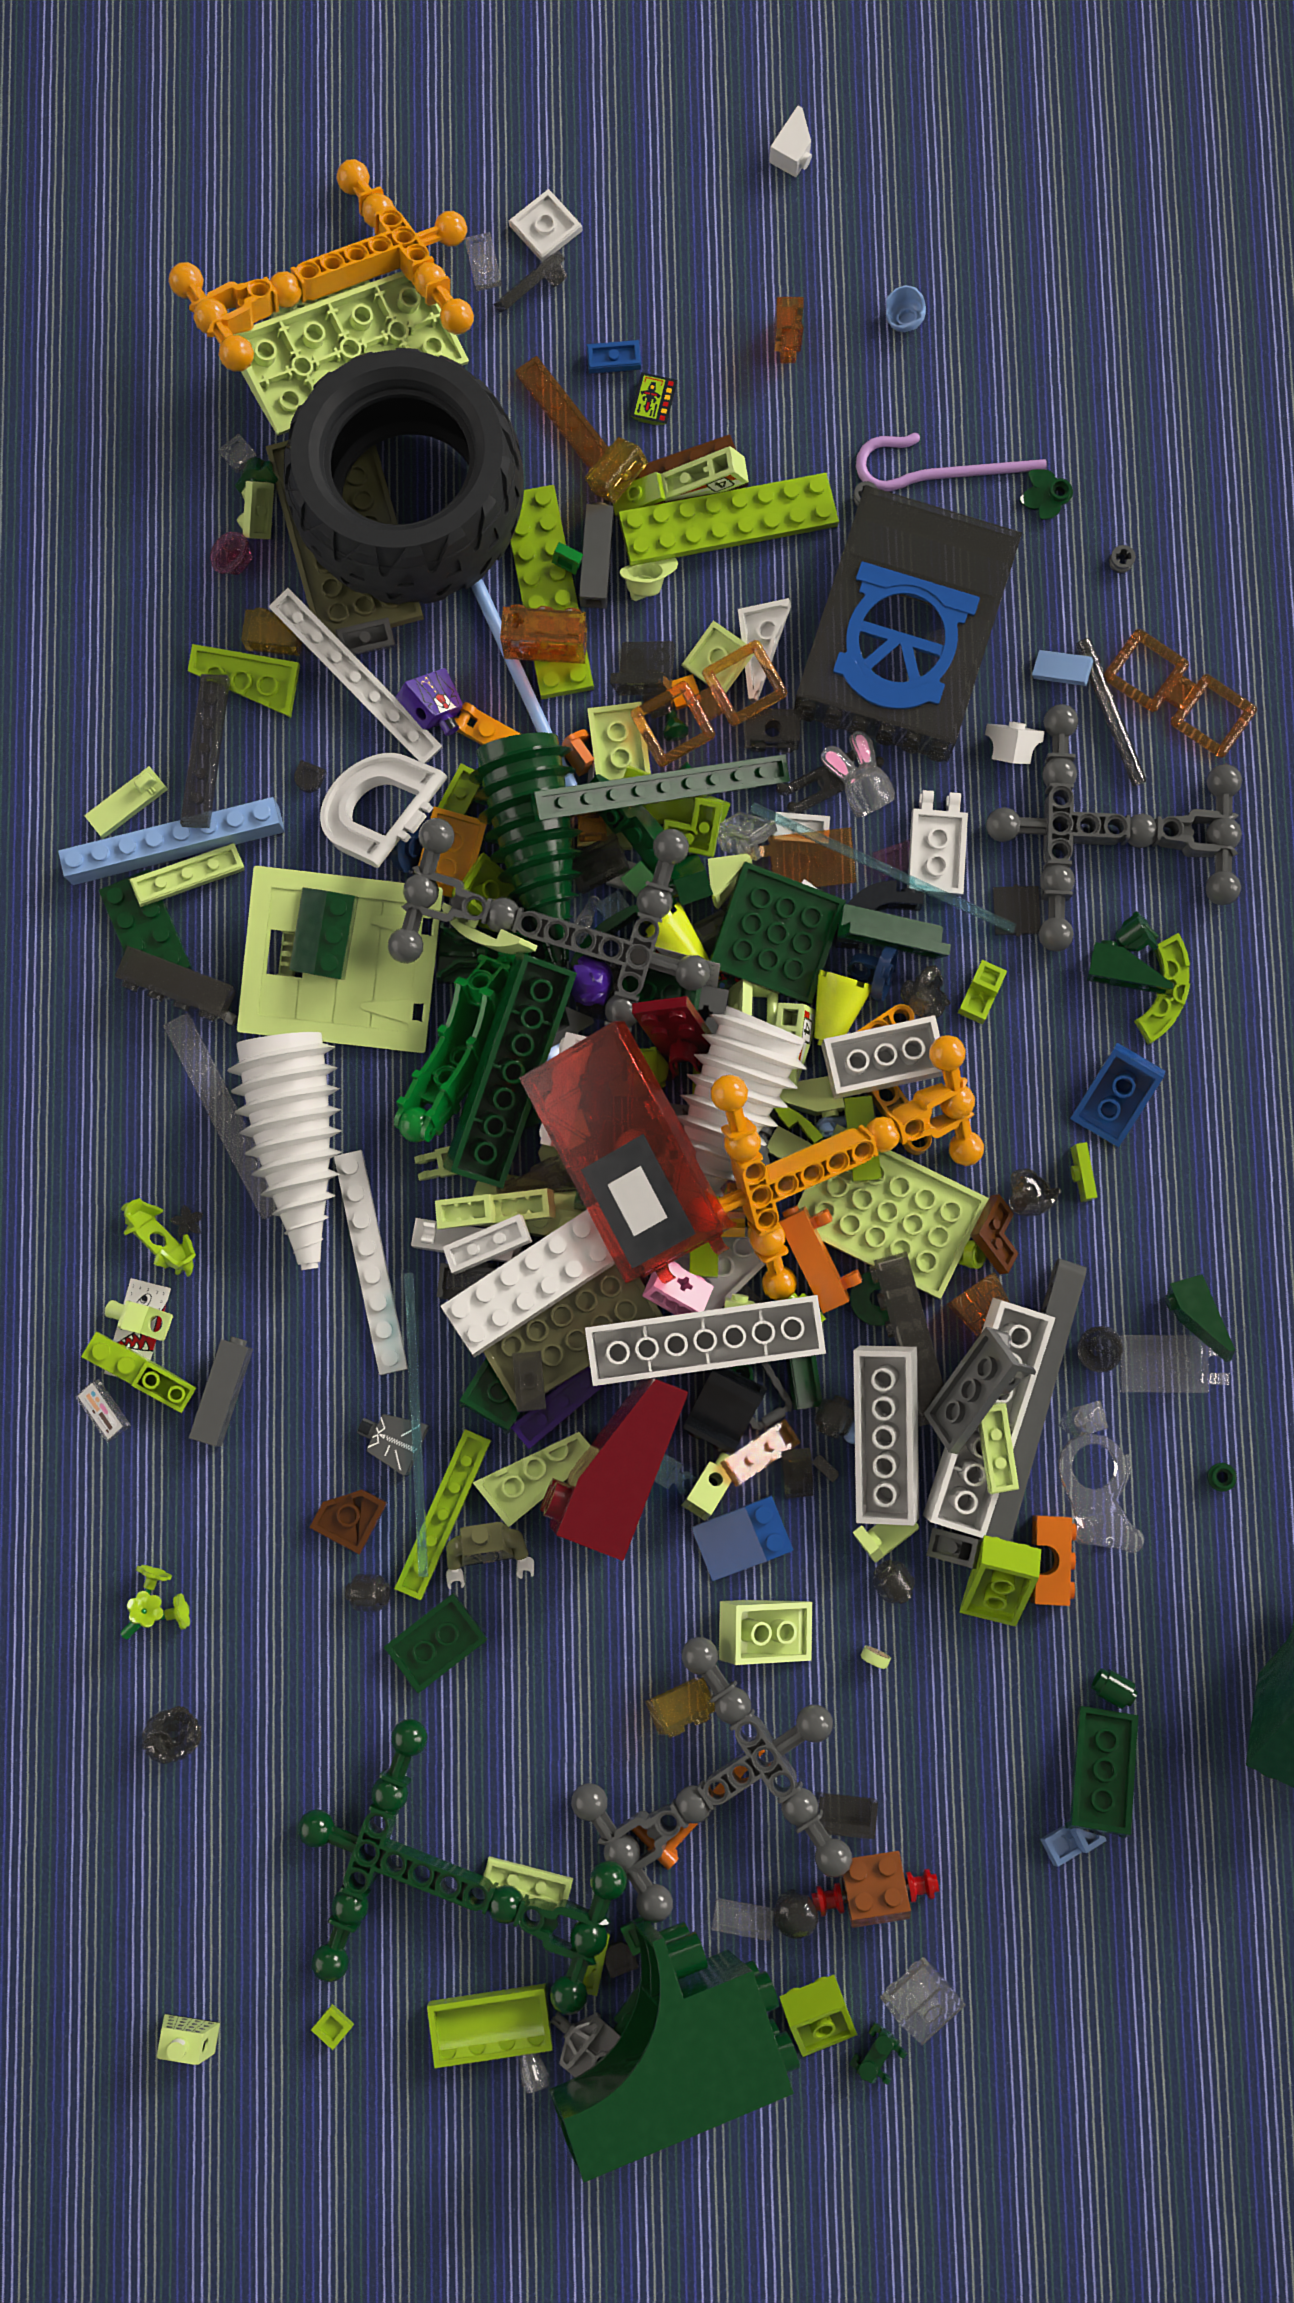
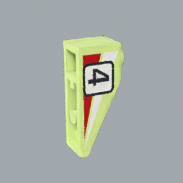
M731 446L661 474L666 499L664 501L724 492L749 482L745 458Z
M778 1003L776 1027L806 1040L798 1056V1059L804 1065L813 1038L816 1010L805 1004ZM792 1069L789 1075V1079L796 1087L802 1069Z

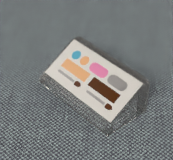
M93 1380L75 1396L107 1443L131 1426L100 1380Z

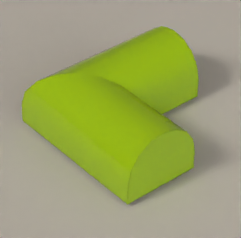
M696 797L691 824L666 818L664 819L663 829H677L682 832L688 840L689 853L713 858L724 801L712 797Z

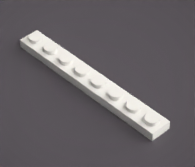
M289 588L269 606L280 620L418 761L427 764L443 748L427 730L420 727L384 685Z
M359 1150L334 1156L337 1173H340L338 1178L379 1375L406 1370L408 1365L363 1151Z

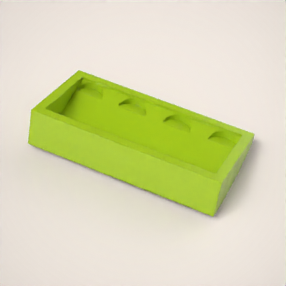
M546 1983L432 2000L427 2005L434 2068L553 2050Z

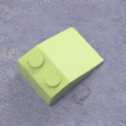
M767 1600L720 1601L719 1660L734 1665L811 1660L812 1602Z

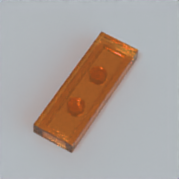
M784 1419L720 1462L735 1487H737L801 1442L787 1420Z

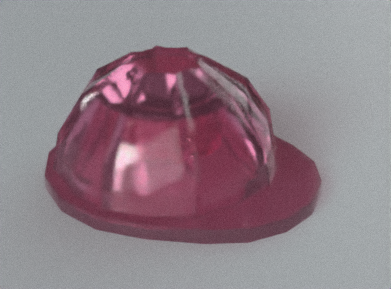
M227 532L215 542L210 553L212 567L220 574L239 575L247 568L252 559L248 540L245 535L239 532Z

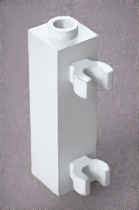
M416 1218L411 1246L416 1249L444 1253V1246L479 1232L483 1228L470 1226L437 1229V1221ZM521 1247L491 1260L506 1263L520 1254Z

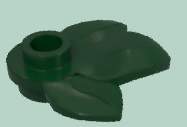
M1035 469L1029 471L1028 477L1033 487L1022 494L1019 499L1020 503L1028 509H1039L1038 513L1041 520H1049L1056 517L1061 510V506L1067 504L1072 498L1073 488L1066 479H1057L1049 470ZM1061 491L1063 496H1058L1054 492Z

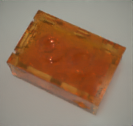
M519 604L503 607L500 640L504 659L586 663L588 636L586 612H581L577 608L554 610L548 606H540L534 609L526 608Z

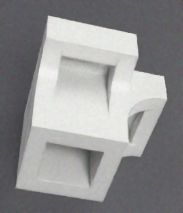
M1009 722V726L987 724L985 735L989 736L993 742L992 759L1009 763L1030 764L1033 750L1039 743L1043 742L1045 731L1025 728L1026 724Z

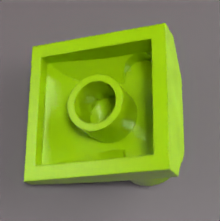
M485 853L478 857L462 881L464 889L485 897L486 900L488 898H507L515 890L513 884L498 880V876L504 870L492 862ZM454 887L453 890H452V898H453V897L455 896V894H456V893H455V889H456L455 887ZM477 899L470 901L468 905L469 912L475 916L481 914L483 910L482 903ZM482 919L478 921L477 925L479 927L491 930L487 924L481 923Z

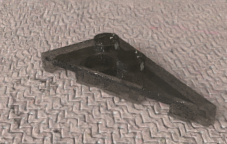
M589 1136L585 1138L586 1142L571 1150L566 1148L559 1152L557 1156L547 1158L531 1167L530 1172L517 1179L512 1177L506 1180L503 1189L496 1187V1193L504 1194L544 1188L554 1190V1193L585 1191L587 1181L581 1169L596 1161L595 1137Z

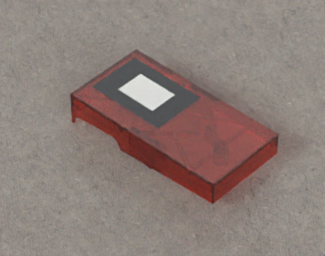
M625 1021L611 1022L519 1078L625 1283L638 1280L641 1277L644 1278L656 1272L661 1282L667 1284L676 1279V1276L671 1273L668 1264L708 1242L717 1255L730 1249L724 1243L721 1235L724 1234L723 1232L736 1227L737 1224L727 1216L696 1159L697 1152Z

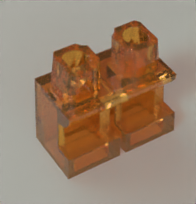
M777 297L774 352H780V363H796V351H801L804 330L802 325L804 297Z

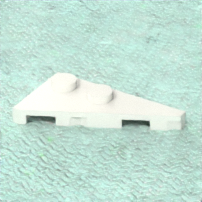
M789 598L738 609L741 640L756 651L745 666L750 702H756L759 699L791 608Z

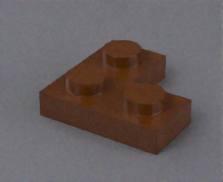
M997 1194L990 1196L970 1236L999 1274H1007L1010 1272L1019 1253L1004 1234L1014 1213L1001 1195Z

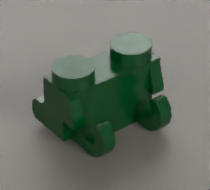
M874 2022L868 2033L873 2037L878 2033L877 2039L862 2063L859 2062L862 2057L855 2053L849 2064L857 2070L856 2073L863 2080L875 2083L877 2075L884 2084L889 2085L892 2079L881 2070L882 2065L892 2050L896 2051L902 2059H905L908 2053L898 2045L900 2041L891 2032L877 2022Z

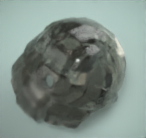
M936 965L927 966L916 977L915 981L907 980L901 987L900 993L904 1004L909 1006L913 1010L914 1015L920 1018L935 1015L937 1019L943 1014L945 1006H949L951 1003L947 999L946 994L940 990L944 984V978L940 968Z
M1017 1169L1012 1172L1010 1178L1012 1195L1009 1199V1206L1013 1212L1020 1216L1040 1215L1057 1202L1058 1196L1062 1191L1060 1188L1050 1189V1184L1038 1176L1032 1169Z

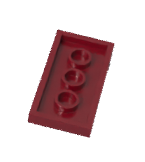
M683 996L632 1003V1015L668 1063L669 1075L666 1081H672L675 1077L679 1076V1063L690 1062L696 1072L701 1073L703 1064L694 1054H708L711 1045L701 1034H712V1032L689 998Z

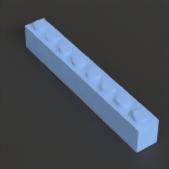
M271 797L58 850L64 877L72 885L212 851L232 843L236 845L284 833L285 830L279 806L275 799Z

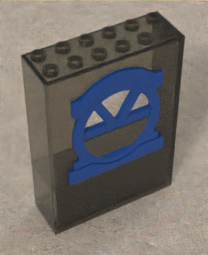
M865 485L796 694L793 714L803 721L812 722L815 720L823 723L829 729H844L858 738L866 736L875 739L877 743L884 746L892 744L901 747L903 751L910 754L918 752L928 755L927 757L930 760L936 762L944 760L948 762L959 735L1022 532ZM900 595L932 605L936 609L944 625L945 643L941 645L863 620L869 610L879 601L889 596ZM859 633L886 642L864 659L859 646ZM899 645L902 649L909 681H889L881 678L871 669ZM913 650L938 657L939 660L928 673L920 676Z

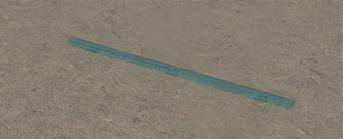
M754 803L751 806L750 812L1010 933L1014 932L1017 924L761 805Z
M404 1273L419 1577H427L428 1556L414 1273Z

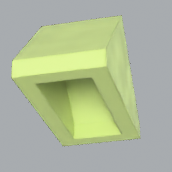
M747 853L708 859L710 886L713 892L711 896L716 908L719 909L732 894L743 863L746 861L752 864L751 856Z

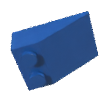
M1116 1043L1070 1119L1119 1147L1164 1078L1165 1070Z
M771 1495L691 1527L712 1581L793 1551Z

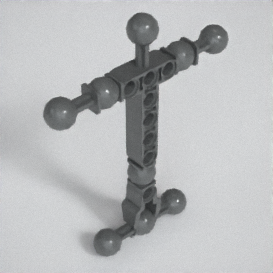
M432 818L422 824L418 838L424 851L420 865L412 867L415 874L410 876L403 886V895L407 903L401 907L406 911L402 928L393 932L388 940V950L392 958L400 963L408 964L415 962L421 956L423 941L418 931L422 917L425 915L444 922L452 921L456 917L475 921L482 919L481 923L487 924L491 930L497 933L501 929L513 933L519 931L525 937L622 965L617 984L619 990L615 989L614 995L605 1004L604 1013L606 1019L604 1025L609 1027L603 1047L595 1050L589 1058V1070L595 1079L601 1082L614 1081L624 1070V1060L619 1050L625 1031L631 1032V1026L637 1022L632 1015V1003H638L639 996L636 995L642 990L648 968L675 976L678 984L686 990L695 991L701 989L710 979L709 964L698 955H688L678 960L653 952L659 934L658 922L662 923V918L669 914L672 908L673 899L670 892H673V888H669L668 885L674 865L682 862L689 851L688 840L679 830H663L656 836L653 842V851L658 859L652 882L646 881V886L640 890L637 896V907L639 910L637 916H640V919L636 921L631 938L628 940L535 911L523 912L524 908H519L514 901L508 898H488L486 900L485 897L464 889V883L461 880L435 873L440 854L445 853L451 848L455 834L452 826L442 818ZM437 882L456 888V894L451 899L452 908L449 913L429 908L436 902L439 896ZM473 899L479 900L483 905V910L478 916L472 915L468 909V905ZM526 916H533L537 920L538 925L535 931L528 932L523 928L522 921ZM644 921L651 922L655 927L654 934L650 937L641 936L638 931L640 923ZM553 924L563 926L565 935L562 939L555 940L550 936L549 929ZM587 932L591 935L592 944L590 947L582 948L577 944L576 937L579 933ZM614 940L618 943L619 952L617 955H606L603 950V945L606 941ZM639 948L646 952L647 959L644 963L635 964L632 962L630 954L634 949ZM626 976L636 977L639 983L636 990L627 991L624 989L622 981Z

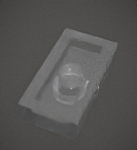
M490 232L465 237V245L476 291L502 286Z
M716 1898L711 1930L769 1941L774 1909Z

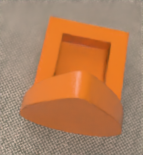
M586 729L570 734L561 745L573 749L565 757L571 766L576 769L579 777L589 771L594 761V757L584 745V742L591 737Z

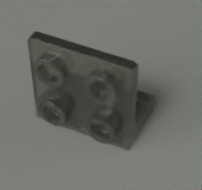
M623 642L619 673H611L610 684L617 694L671 695L675 654L674 642Z

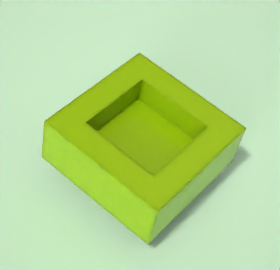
M332 2004L312 2027L311 2031L333 2050L353 2027L354 2023Z

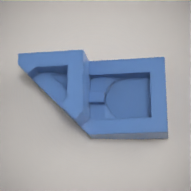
M1065 1825L1040 1839L1053 1866L1057 1867L1082 1852L1088 1853L1107 1841L1104 1836L1080 1828L1066 1829Z

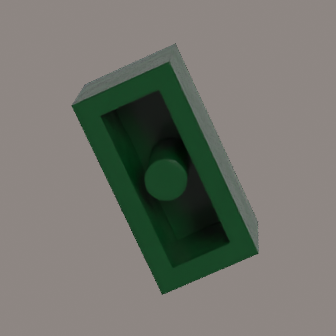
M698 854L687 855L682 862L674 865L668 887L673 888L671 895L673 898L678 897L681 905L713 895L706 870Z

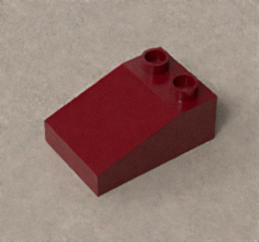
M641 1379L591 1443L588 1450L578 1460L566 1482L564 1483L552 1478L542 1501L540 1511L544 1512V1516L551 1518L549 1526L557 1536L624 1561L688 1395L687 1391L657 1379Z

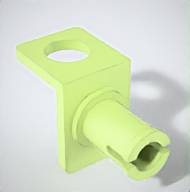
M111 1300L105 1307V1316L118 1320V1328L140 1333L160 1341L165 1340L173 1315L131 1301H126L124 1305ZM159 1316L163 1322L162 1327L159 1331L153 1332L151 1321Z

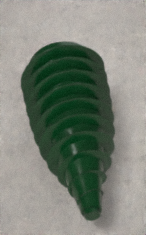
M546 732L513 735L488 742L476 750L479 768L470 774L469 780L476 785L484 787L474 795L473 799L476 803L488 806V809L479 815L478 820L493 826V829L484 836V840L487 843L499 845L500 849L491 855L490 860L494 863L504 864L507 869L498 876V880L513 884L515 890L507 898L514 902H520L524 908L523 912L535 911L570 922V919L574 917L570 915L571 900L580 896L571 892L572 881L583 875L581 872L572 870V862L574 858L584 853L583 851L571 848L572 839L583 833V831L570 827V818L574 816L536 822L530 793L568 787L565 784V778L574 773L576 769L563 766L562 757L572 752L573 749L559 745L558 736ZM526 916L524 919L529 920L535 931L538 925L537 920L533 916ZM553 924L549 929V933L553 939L560 940L564 937L565 930L562 925ZM539 941L543 951L542 954H544L548 963L562 968L567 967L569 949Z

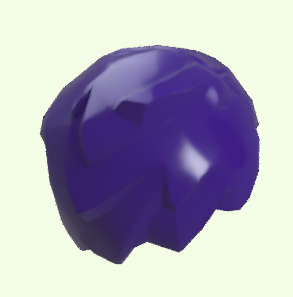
M583 955L577 960L578 965L573 966V972H576L577 975L570 993L574 996L573 999L576 1002L585 1006L596 1004L604 1006L613 987L611 968L603 961H599L589 955Z

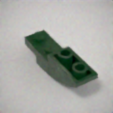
M597 774L590 783L609 781V779ZM642 805L598 812L614 835L620 832L623 833L654 874L658 859L653 851V842L656 836L664 830L658 821Z

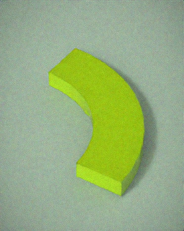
M1179 933L1159 943V947L1154 950L1159 961L1160 974L1174 984L1171 995L1157 994L1147 1012L1134 1021L1148 1045L1161 1037L1174 1024L1188 996L1190 962Z

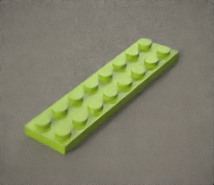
M827 473L630 509L618 513L630 566L838 527L839 524Z
M554 485L524 490L519 520L511 539L541 700L594 690L583 629L574 630V626H580L582 623L572 573L552 563L553 554L558 543L566 545ZM545 607V611L537 613L538 608ZM573 609L572 613L565 614V610ZM555 623L553 628H547V624Z

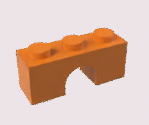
M1033 1515L1032 1544L1047 1546L1054 1554L1052 1568L1045 1573L1039 1574V1579L1030 1596V1602L1034 1604L1070 1606V1599L1075 1597V1583L1071 1582V1570H1075L1076 1555L1074 1552H1071L1072 1541L1076 1540L1077 1529L1076 1524L1072 1523L1071 1517Z

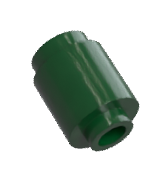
M1101 1668L1095 1675L1091 1685V1689L1096 1691L1097 1696L1120 1709H1123L1126 1705L1130 1707L1137 1696V1691L1134 1690L1135 1683L1110 1669L1106 1671Z

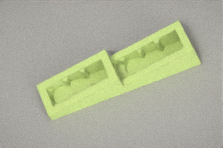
M548 1188L435 1201L437 1229L497 1224L518 1214H521L525 1221L556 1218L554 1190Z

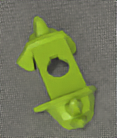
M141 1198L123 1204L121 1210L124 1211L125 1224L128 1225L124 1234L127 1235L133 1232L156 1256L155 1265L161 1266L164 1269L168 1267L174 1268L176 1275L185 1271L187 1277L191 1276L194 1268L193 1259L196 1254L189 1235H183V1243L180 1244L155 1218L156 1215L163 1212V1209L142 1201ZM160 1234L163 1236L165 1246L153 1244L150 1240V1235Z

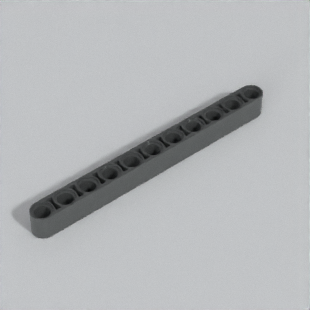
M1060 1258L1055 1262L1041 1313L1055 1317V1321L1013 1449L1019 1489L999 1493L986 1536L998 1537L1010 1542L1086 1276L1087 1268L1085 1266Z

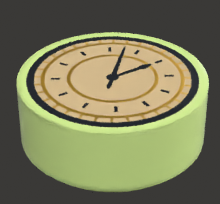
M866 1645L861 1653L863 1660L881 1669L887 1668L891 1657L884 1652Z

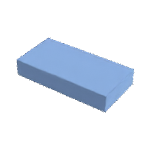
M1039 650L1032 676L1038 680L1086 686L1093 659L1089 656Z

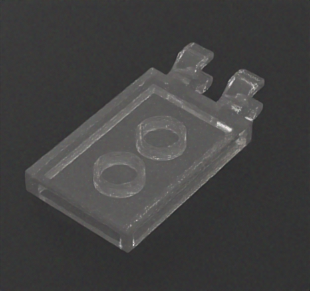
M1120 1335L1121 1392L1209 1393V1385H1229V1373H1209L1208 1356H1219L1196 1336Z

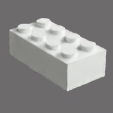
M935 1015L824 1039L821 1046L833 1098L839 1099L943 1076L942 1070L937 1069L929 1058V1050L932 1043L940 1037Z

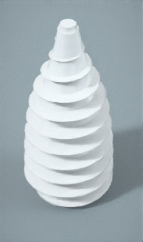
M729 1006L726 1007L724 1014H710L719 1026L716 1034H701L711 1046L708 1054H694L703 1064L701 1074H687L696 1084L694 1094L680 1095L689 1104L688 1115L675 1116L684 1125L683 1136L670 1137L680 1146L678 1159L669 1160L676 1166L674 1182H670V1184L673 1186V1191L684 1212L688 1203L695 1197L703 1195L711 1198L715 1196L722 1197L724 1194L720 1188L727 1180L735 1181L731 1159L724 1148L725 1135L721 1131V1127L728 1124L725 1111L715 1107L711 1099V1087L714 1082L724 1075H734L741 1078L748 1089V1099L742 1107L744 1116L756 1126L758 1133L763 1127H778L769 1114L773 1108H788L779 1096L783 1089H797L796 1085L789 1079L792 1069H807L798 1059L806 1041L805 1039ZM760 1136L761 1145L766 1146V1142Z
M322 1033L278 1034L240 1041L236 1043L239 1063L230 1067L227 1071L242 1078V1084L232 1089L231 1092L245 1097L246 1105L236 1110L235 1113L249 1117L251 1123L250 1126L239 1132V1134L254 1138L256 1144L245 1155L259 1158L262 1165L251 1175L266 1179L269 1188L260 1195L273 1198L277 1210L272 1215L281 1217L286 1229L284 1234L289 1237L294 1250L293 1254L296 1256L298 1265L301 1264V1270L318 1268V1262H321L323 1221L329 1218L324 1215L326 1200L336 1196L327 1192L328 1180L340 1174L328 1169L330 1158L342 1153L329 1148L330 1137L342 1131L329 1126L330 1116L341 1110L328 1105V1096L340 1089L327 1085L326 1075L336 1070L337 1067L325 1064L324 1054L334 1049L335 1046L324 1044Z

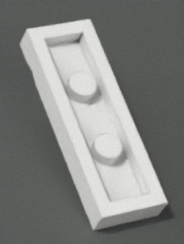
M518 1214L443 1247L451 1273L456 1275L529 1244L532 1240L524 1217Z

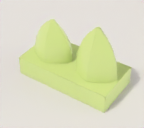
M246 481V487L242 491L245 500L244 513L237 518L239 526L243 529L242 537L271 539L274 484Z

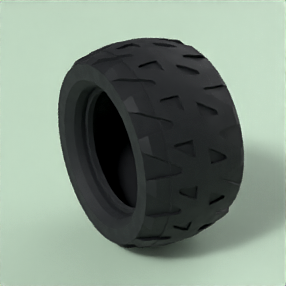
M396 348V350L375 353L368 352L356 356L350 362L345 363L333 372H328L313 386V391L306 401L298 406L292 418L289 439L284 451V488L291 515L303 542L313 553L317 561L337 580L355 592L368 593L381 602L398 605L404 602L422 601L423 604L444 600L450 594L464 587L465 589L472 587L485 576L494 562L500 560L519 520L524 497V472L519 443L512 423L497 398L484 382L476 379L460 363L442 355L437 357L411 348ZM401 435L432 437L448 444L464 458L469 465V469L460 492L446 508L423 521L404 525L376 522L357 513L342 499L345 480L353 464L370 447L388 438Z

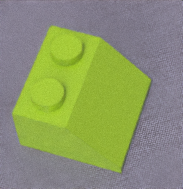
M835 1975L820 1977L814 1983L801 1988H793L786 1994L779 1996L789 2027L802 2057L857 2036Z

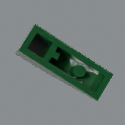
M1102 940L1101 943L1095 942L1087 981L1171 995L1174 984L1124 947L1117 946L1116 942Z
M1203 1274L1170 1283L1167 1295H1165V1302L1169 1311H1174L1177 1320L1225 1362L1231 1361L1235 1348Z

